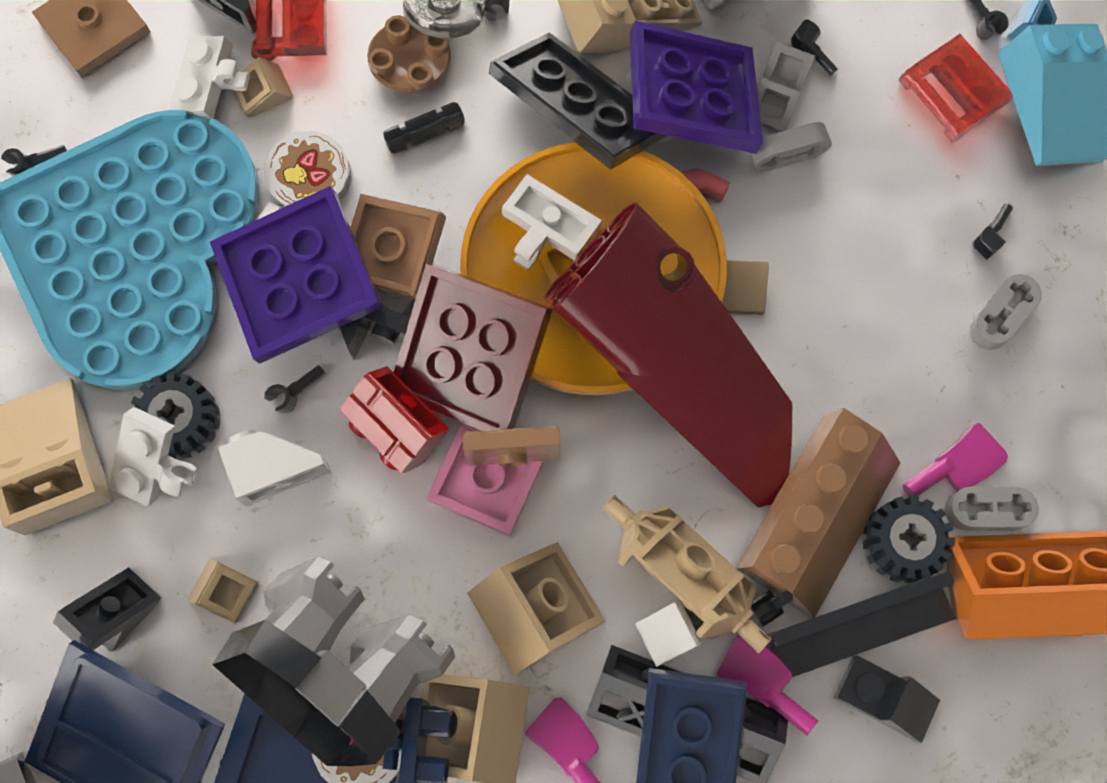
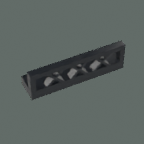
M949 570L767 634L772 640L766 646L792 671V677L955 620L956 617L943 589L953 585L954 581Z
M611 645L586 715L641 737L649 668L674 672L681 671L663 664L656 667L654 661ZM605 691L624 697L630 707L618 710L602 704L601 701ZM747 697L740 750L751 747L766 753V756L760 766L742 759L739 755L737 775L757 783H767L786 745L788 720L772 707H766L763 703Z

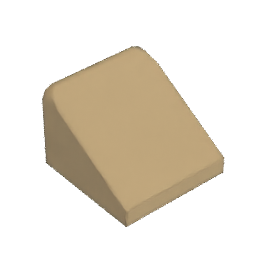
M260 57L242 71L250 74L247 90L235 91L241 107L248 117L285 103L293 97L279 65Z
M727 260V279L722 303L728 312L765 313L769 274L768 262Z
M209 559L188 600L236 624L258 581L218 561Z

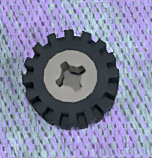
M175 372L166 373L167 379L164 380L157 375L151 378L154 383L153 386L149 388L144 383L139 388L144 394L141 399L134 396L131 404L175 426L168 456L176 459V456L179 455L186 459L192 457L190 452L193 450L201 453L205 450V447L202 445L207 439L212 443L216 437L211 433L212 429H219L220 421L216 418V414H220L219 407L214 403L215 398L200 382L194 381L189 375L182 373V376L179 377ZM174 407V412L171 414V416L165 418V416H167Z
M902 496L887 502L872 514L869 519L870 523L866 525L863 534H867V539L862 542L863 549H869L870 555L866 557L870 564L875 562L879 566L876 571L880 575L888 574L891 576L889 580L895 582L904 580L905 583H914L940 572L944 568L943 564L950 561L953 554L948 551L949 548L955 546V538H949L948 532L954 529L951 522L945 524L942 520V517L947 515L942 509L937 511L932 509L934 502L928 499L920 502L919 496H909L906 499ZM908 529H910V532H911L915 537H918V538H913V537L908 533Z

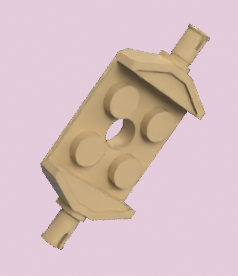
M616 494L606 502L602 509L623 526L622 530L625 532L622 536L618 563L623 567L635 557L652 576L661 581L676 595L687 609L693 611L704 622L695 633L699 639L727 635L730 631L734 634L737 632L758 654L772 640L771 637L749 619L753 615L750 609L756 586L668 506L648 512L640 510L635 514Z

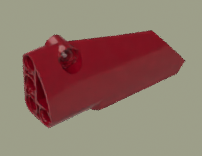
M633 202L623 209L546 291L544 300L617 370L616 373L752 503L757 507L772 505L789 476L792 446V401L698 270L691 254L683 249L637 202ZM675 253L678 259L676 269L670 274L662 275L660 269L662 260L667 255Z

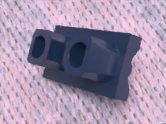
M410 697L406 706L403 739H400V733L385 752L382 769L397 770L399 751H402L398 783H448L449 759L425 757L427 737L451 739L454 712L432 706L423 698ZM397 719L395 724L401 731L402 719Z

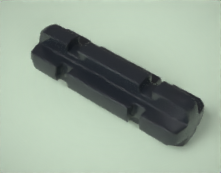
M451 102L442 106V111L438 113L434 109L405 121V126L402 128L396 125L384 130L383 137L389 151L394 154L407 149L406 144L412 143L415 146L444 134L443 129L447 127L451 131L463 126L465 118L461 107L457 102Z

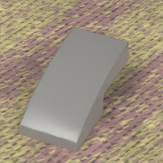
M779 42L775 43L757 88L762 125L781 132L787 130L815 55Z

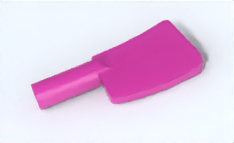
M980 423L971 425L963 436L947 451L937 457L934 463L904 483L902 487L908 496H919L946 477L953 488L959 491L962 488L974 486L991 476L1007 462L1008 455L993 436Z
M738 634L722 661L717 675L720 678L747 681V692L766 707H772L808 736L819 720L782 692L793 676L792 671L767 646L758 654Z
M563 698L553 699L525 731V736L546 752L575 783H600L585 764L599 750L593 734L582 718Z

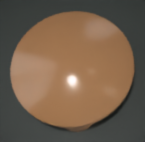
M396 15L388 18L385 27L380 29L372 38L368 47L367 58L373 76L382 85L397 92L416 93L430 89L444 78L450 67L451 51L448 38H437L424 34L411 26L404 16Z

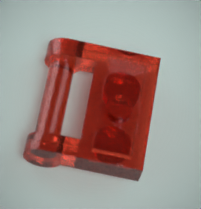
M256 0V39L251 42V56L254 59L260 57L272 61L276 57L327 55V0H282V37H272L273 0Z
M958 34L908 68L898 80L906 90L912 89L946 129L944 134L951 143L959 140L973 127L1007 105L1013 98L1010 89L961 34ZM932 73L966 114L959 118L926 80L925 76Z

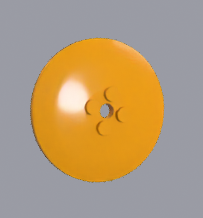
M576 142L553 146L528 156L510 167L487 189L476 205L464 234L460 259V272L462 275L551 308L544 300V295L553 282L574 260L546 243L535 264L529 271L514 262V258L517 255L514 249L528 231L502 216L503 205L528 174L602 220L601 227L591 242L623 209L633 202H637L683 249L691 254L694 264L721 302L725 293L727 279L725 243L712 209L695 185L680 171L645 151L638 153L612 170ZM675 253L667 255L662 260L660 266L662 275L670 274L676 269L678 259ZM554 310L552 311L530 380L548 388L579 395H609L633 390L603 356Z

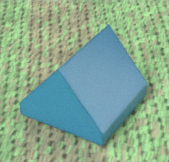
M1050 0L1025 1L1021 5L1006 37L1013 40L1029 25L1055 24L1057 16Z

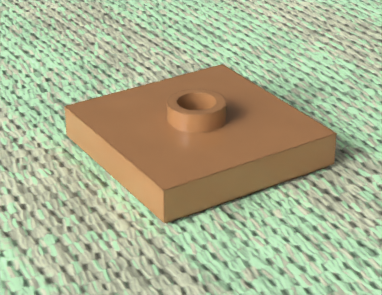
M49 0L32 11L37 21L81 78L151 33L147 24L128 0Z
M360 194L351 230L376 290L416 299L426 264H433L446 220V216L442 212Z
M557 426L468 431L462 434L463 452L468 465L499 464L501 467H519L527 465V462L559 460L560 432Z

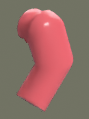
M700 168L681 171L695 185L699 192L719 201L723 200L730 185L729 181Z

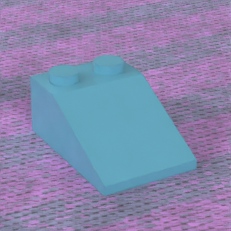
M1098 24L1029 25L998 52L1035 165L1049 166L1105 161L1107 159V49Z

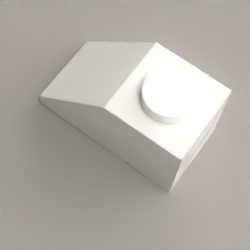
M255 430L239 432L229 438L228 444L218 447L235 498L245 506L331 473L328 463L321 455L262 430L259 432H255Z
M681 600L673 602L635 623L643 639L644 646L650 653L656 667L718 637L699 639L695 633L704 622L693 611L687 609Z

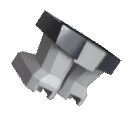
M317 556L280 573L264 591L265 605L271 614L261 622L232 632L212 665L326 766L353 767L377 764L400 735L401 731L395 722L416 687L421 683L441 677L454 660L455 653L453 648L448 645L444 647L440 654H437L431 649L434 644L432 638L422 632L427 623L407 614L365 628L351 645V665L347 668L329 651L340 630L363 602L364 596L358 586H354L347 595L339 589L343 586V583L337 576L328 573L334 564L327 559Z

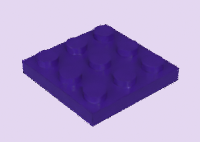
M635 20L629 32L634 129L756 154L763 144L753 47Z
M331 186L210 241L253 360L259 364L383 308L338 195Z

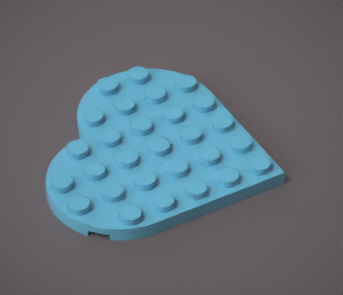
M165 110L133 119L0 182V251L38 334L53 359L76 378L93 386L110 390L139 389L144 383L147 386H152L154 383L151 378L159 375L164 380L167 379L166 373H178L186 367L207 341L216 316L217 292L214 277L209 266L217 263L210 241L253 222L259 201L257 172L245 146L228 127L213 118L208 120L203 117L189 115L184 110Z

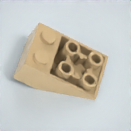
M558 0L579 54H609L630 48L629 32L635 20L679 31L698 27L702 23L693 0Z
M72 378L0 404V518L4 528L26 536L113 502Z

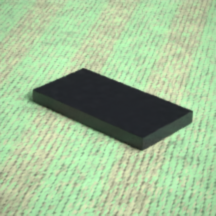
M550 32L490 62L489 75L610 170L668 136L634 129L632 94Z

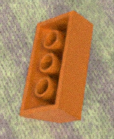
M1107 531L949 537L955 538V546L949 548L948 551L953 555L950 561L947 562V571L949 570L954 584L949 586L951 605L966 640L1107 634Z

